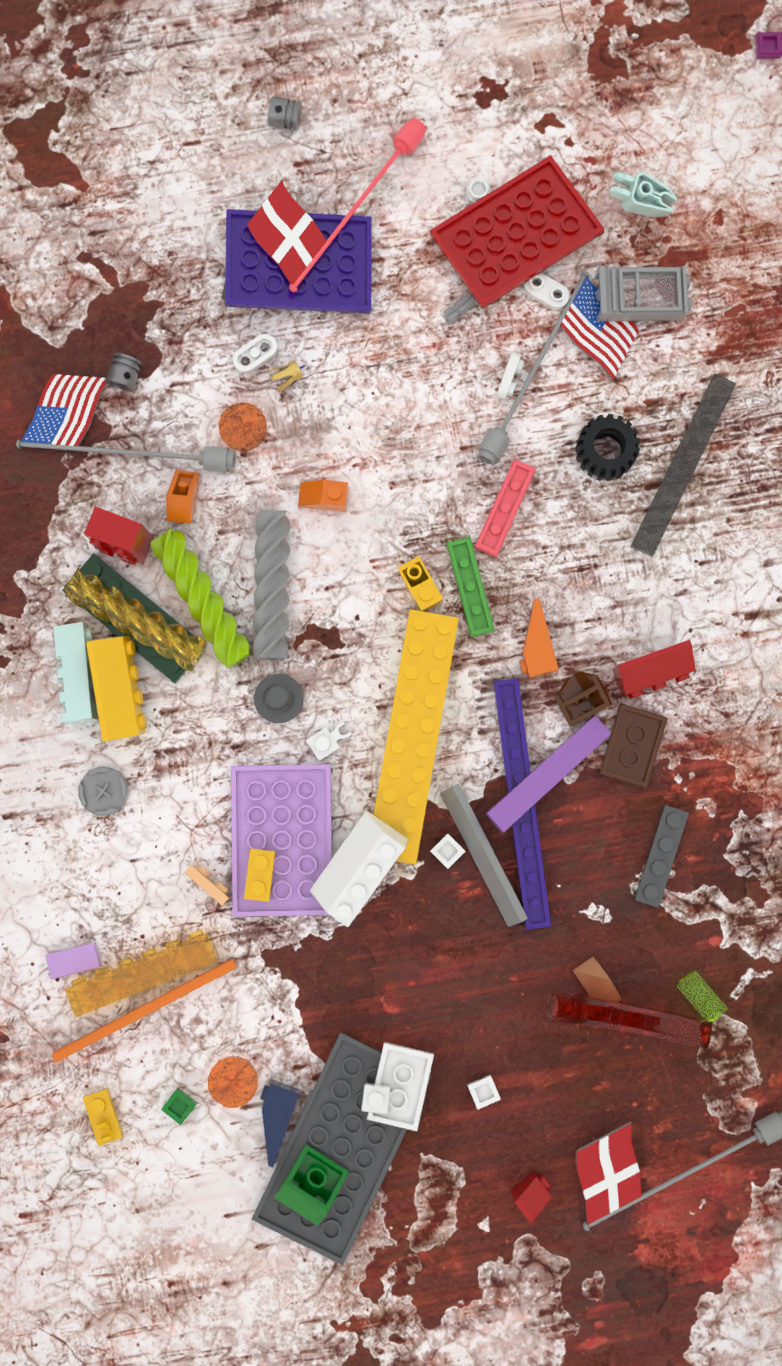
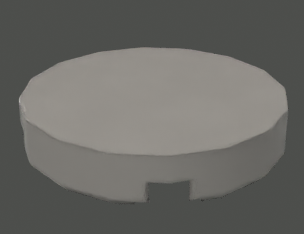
M97 767L90 770L81 780L78 790L82 806L97 816H109L117 813L125 805L129 794V786L125 777L119 771L110 767Z

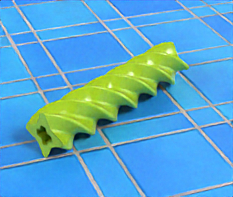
M170 528L163 535L152 540L150 545L153 553L162 561L167 576L175 582L179 596L188 603L191 616L200 624L205 639L213 645L217 659L226 668L232 669L242 661L253 656L254 654L249 653L248 639L241 633L236 632L237 623L235 618L230 613L223 611V598L220 594L211 590L209 575L198 569L199 560L197 555L191 550L185 549V535L179 530L172 531V528Z

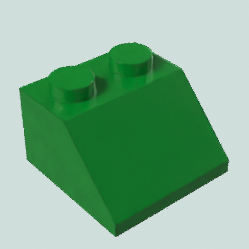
M306 1144L274 1198L318 1226L329 1212L349 1171Z

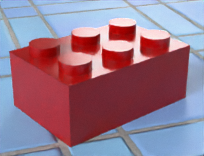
M96 506L84 532V535L90 540L89 543L94 545V548L99 550L100 553L109 557H113L116 554L117 557L122 559L121 561L133 566L136 563L144 565L151 547L150 542L154 540V537L143 524Z

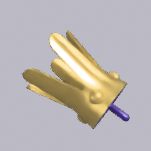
M292 361L286 366L268 370L284 369L270 377L272 381L290 376L278 387L277 391L281 392L292 382L303 378L300 369L304 368L305 365L299 367L295 361Z

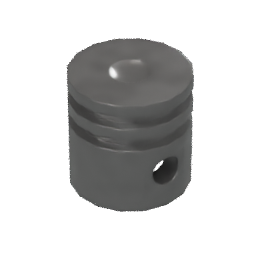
M272 96L268 111V126L283 129L287 127L289 130L293 128V130L297 131L301 119L302 102L297 101L296 103V100H291L290 102V99Z
M114 353L105 382L120 390L132 392L142 362L123 353Z

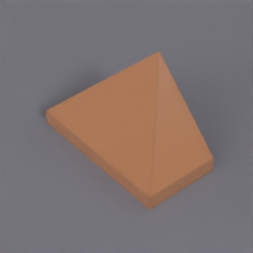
M593 956L572 970L601 1013L622 999L611 979Z

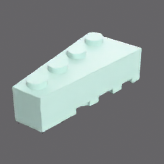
M84 622L53 626L56 658L62 662V665H58L57 669L60 684L64 686V690H61L59 693L60 703L63 704L66 713L61 714V722L71 726L99 722L86 641L94 640L92 628H88V625Z

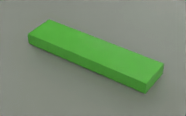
M467 537L447 542L446 546L470 637L494 632L495 629L471 538Z

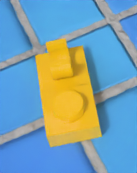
M109 1088L83 1096L82 1098L97 1145L100 1146L122 1138L123 1133Z

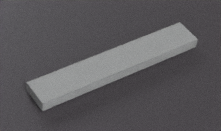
M459 783L441 792L440 795L507 926L510 927L528 919Z

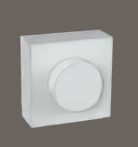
M447 834L430 852L448 869L465 850Z
M490 1074L467 1084L477 1109L501 1100Z
M365 1083L361 1111L387 1114L390 1086Z

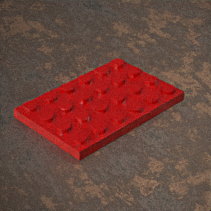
M551 155L430 230V236L481 309L489 306L604 234V227Z

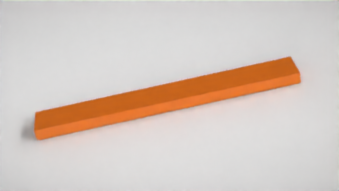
M231 958L52 1053L51 1056L56 1063L236 969L239 966L236 959Z

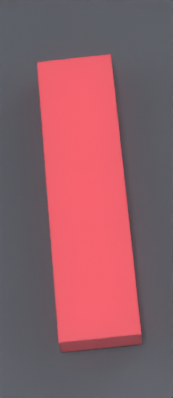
M513 460L475 544V549L497 558L536 468L518 460Z

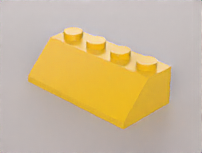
M130 636L86 641L102 741L145 734L147 718L145 714H142L143 694L140 689L138 690L139 669L137 665H134V642L130 640Z

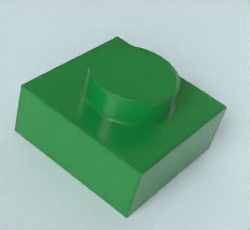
M177 1088L161 1110L181 1125L197 1105V1102Z

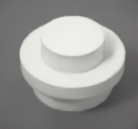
M481 179L471 181L466 190L468 199L473 203L490 193L488 183Z

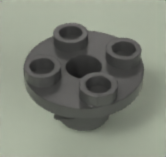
M273 674L264 678L258 684L254 693L256 710L264 719L272 723H285L296 718L303 706V691L297 681L288 675Z

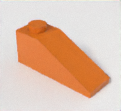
M540 598L534 599L522 651L523 660H519L522 675L527 674L528 679L555 673L559 670Z

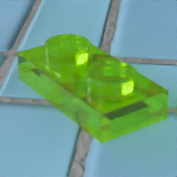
M695 969L675 985L708 1025H711L728 1010V1007Z

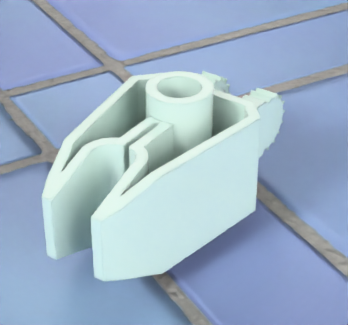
M622 172L614 174V181L626 186V189L612 186L609 193L611 196L622 200L621 205L625 211L649 217H665L674 211L668 205L677 201V197L669 187L645 172L635 177Z

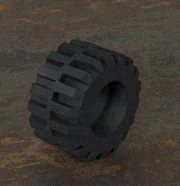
M608 414L606 418L603 415H599L596 420L591 419L587 426H584L575 447V452H577L576 459L577 462H581L580 468L583 471L586 469L588 471L587 475L591 478L595 475L597 476L596 480L600 481L603 478H607V481H612L614 477L618 479L624 473H627L636 461L640 448H638L640 438H636L638 434L636 428L633 430L630 428L632 425L630 421L626 423L622 421L624 417L618 416L615 419L613 414ZM603 436L615 439L621 448L620 456L615 459L602 458L595 451L594 441Z

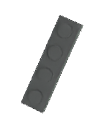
M663 805L634 900L659 908L689 815L688 812Z

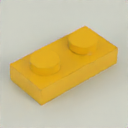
M250 849L244 899L270 902L276 851Z

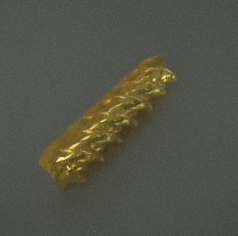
M79 567L64 586L65 597H68L75 605L90 610L100 620L111 622L117 630L132 635L139 643L145 646L153 647L161 656L175 660L181 668L192 672L206 652L205 646L207 642L203 638L198 636L188 637L183 626L167 624L165 618L159 612H146L140 601L137 599H124L122 592L118 588L113 586L103 587L98 576L94 574L82 575Z

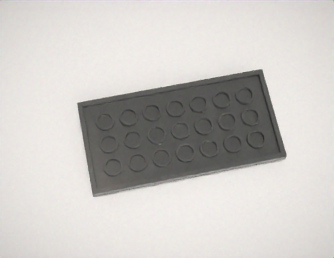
M340 1032L251 1219L341 1265H344L407 1130L406 1128L367 1120L368 1112L361 1111L365 1083L375 1084L382 1051L343 1032ZM306 1144L349 1171L329 1212L318 1226L274 1198Z

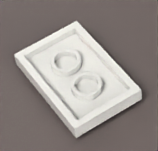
M384 1042L375 1085L390 1086L387 1114L368 1112L367 1120L417 1131L434 1053Z

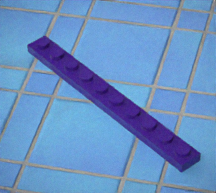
M518 678L493 681L507 792H510L531 772ZM534 804L512 824L522 907L528 918L524 920L526 930L551 927Z

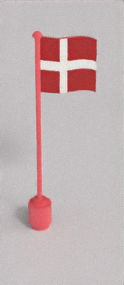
M411 118V120H407L394 136L395 153L327 241L313 219L291 197L282 180L248 222V228L257 243L279 265L290 282L289 289L291 292L298 291V285L398 155H411L424 139L427 129L419 119Z

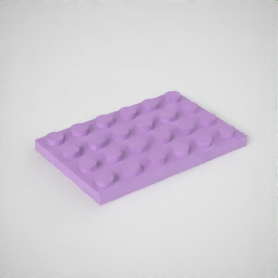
M331 764L231 766L232 917L329 915L310 892V889L332 859ZM250 849L276 851L270 902L244 899Z

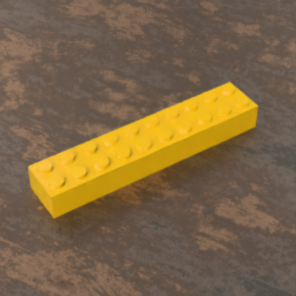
M411 609L409 610L374 816L408 838L405 849L396 861L416 865L459 618Z

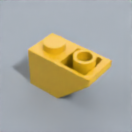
M420 556L397 568L419 611L427 612L443 603V598Z

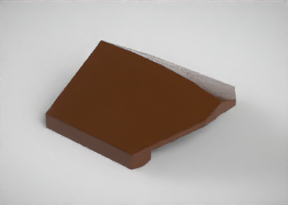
M581 671L567 678L555 696L570 727L613 705L598 675Z

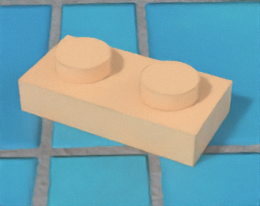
M190 865L184 872L222 906L231 898L228 894V887L219 880L215 883L210 879L209 875L211 873L202 865Z

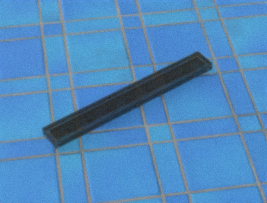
M716 373L712 376L630 547L653 557L737 383Z

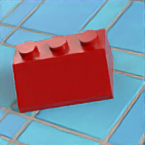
M687 640L621 663L613 668L612 671L621 696L629 695V698L633 699L644 695V689L652 687L653 691L666 687V682L675 679L676 683L689 679V673L696 671L691 641Z

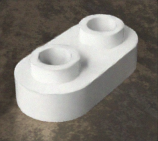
M543 273L524 283V291L529 297L552 310H561L568 303V289ZM537 280L541 285L536 287L532 282ZM558 292L562 297L557 299L553 294Z
M261 334L238 349L233 355V364L236 370L242 374H249L274 358L278 351L276 340L269 334ZM265 345L270 347L267 352L261 350ZM244 359L250 360V363L246 366L242 365Z
M512 351L496 397L506 400L507 396L512 397L516 387V383L512 382L515 373L520 375L524 360L520 359L522 354Z

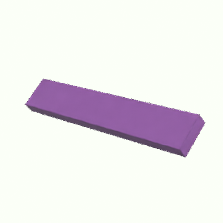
M595 715L592 716L485 814L501 833L505 832L610 736L611 733Z

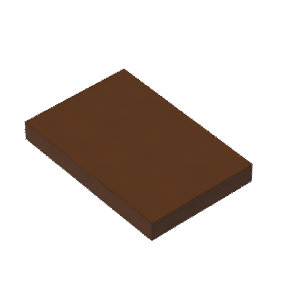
M620 703L598 774L647 789L668 718Z

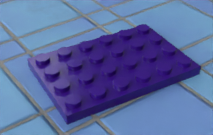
M226 209L225 307L371 313L372 217L351 216L298 285V291L291 292L289 289L290 282L279 265L257 243L248 228V222L257 211ZM307 213L313 219L326 241L346 216Z

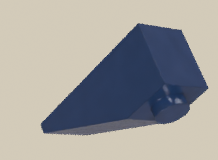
M273 1079L270 1086H264L260 1100L264 1101L262 1116L268 1166L272 1168L274 1167L300 1093V1089Z

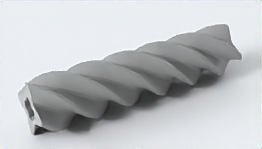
M260 510L255 521L258 539L255 544L257 564L254 570V578L257 588L254 593V605L257 611L253 620L256 633L253 642V654L256 660L283 661L282 659L286 657L289 650L288 643L284 638L289 627V620L284 613L289 604V595L284 586L290 577L289 569L284 563L290 554V547L285 537L291 528L289 519L285 515L286 510Z

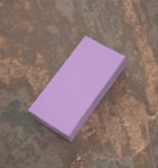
M96 942L45 955L51 979L101 967Z

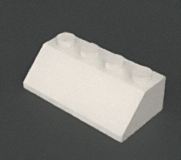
M366 810L311 887L310 892L329 915L349 927L405 849L408 838Z

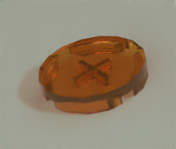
M246 402L227 407L221 414L218 422L219 433L223 442L231 449L237 451H250L258 447L264 441L267 433V422L262 411L255 405Z
M228 1056L219 1060L212 1067L208 1076V1089L212 1098L227 1108H238L247 1104L255 1095L258 1087V1074L255 1067L247 1059L239 1056Z

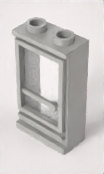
M599 266L595 273V279H599L596 300L600 301V312L597 315V322L683 321L691 311V298H688L687 289L690 287V275L686 274V266Z

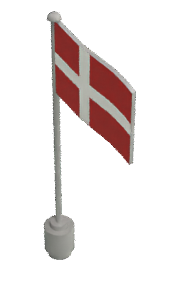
M775 1111L754 1122L756 1128L753 1129L755 1135L641 1194L640 1171L632 1145L631 1122L576 1150V1169L585 1198L586 1221L583 1223L584 1230L590 1231V1227L755 1140H758L760 1144L765 1142L769 1146L782 1139V1111L779 1113Z

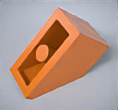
M175 470L166 495L167 521L191 524L196 509L200 472Z
M332 480L301 482L298 507L346 512L349 494L348 482Z

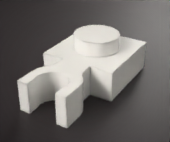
M344 721L336 725L333 732L330 733L328 728L325 727L306 740L319 761L340 748L337 744L338 740L347 739L352 735L351 732H348L346 735L339 733L340 727L345 725Z

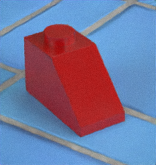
M535 1171L511 1189L515 1204L530 1223L536 1219L552 1198L549 1190L552 1187L543 1174L538 1176Z

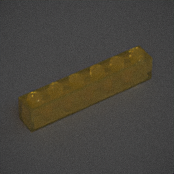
M202 929L188 934L189 940L180 943L179 938L164 944L166 949L157 952L153 948L141 953L142 958L133 961L132 957L117 962L118 968L109 970L107 966L94 971L95 977L86 980L84 975L70 981L72 986L66 988L65 991L75 1018L219 961L220 957L210 931L203 933Z

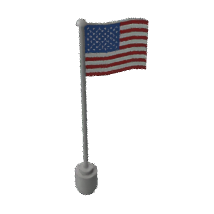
M583 271L580 273L581 278L502 426L488 429L478 448L479 453L477 457L483 462L495 465L496 461H499L510 442L505 428L559 328L565 332L580 350L598 363L612 381L616 376L639 330L633 321L597 322V315L600 312V301L596 300L598 289L589 280L588 272Z
M53 374L42 391L30 426L22 440L19 439L16 442L18 449L32 447L199 460V465H203L205 471L228 472V470H234L236 463L235 451L227 447L205 446L204 451H200L199 455L80 446L91 426L100 396L107 385L105 382L106 378Z

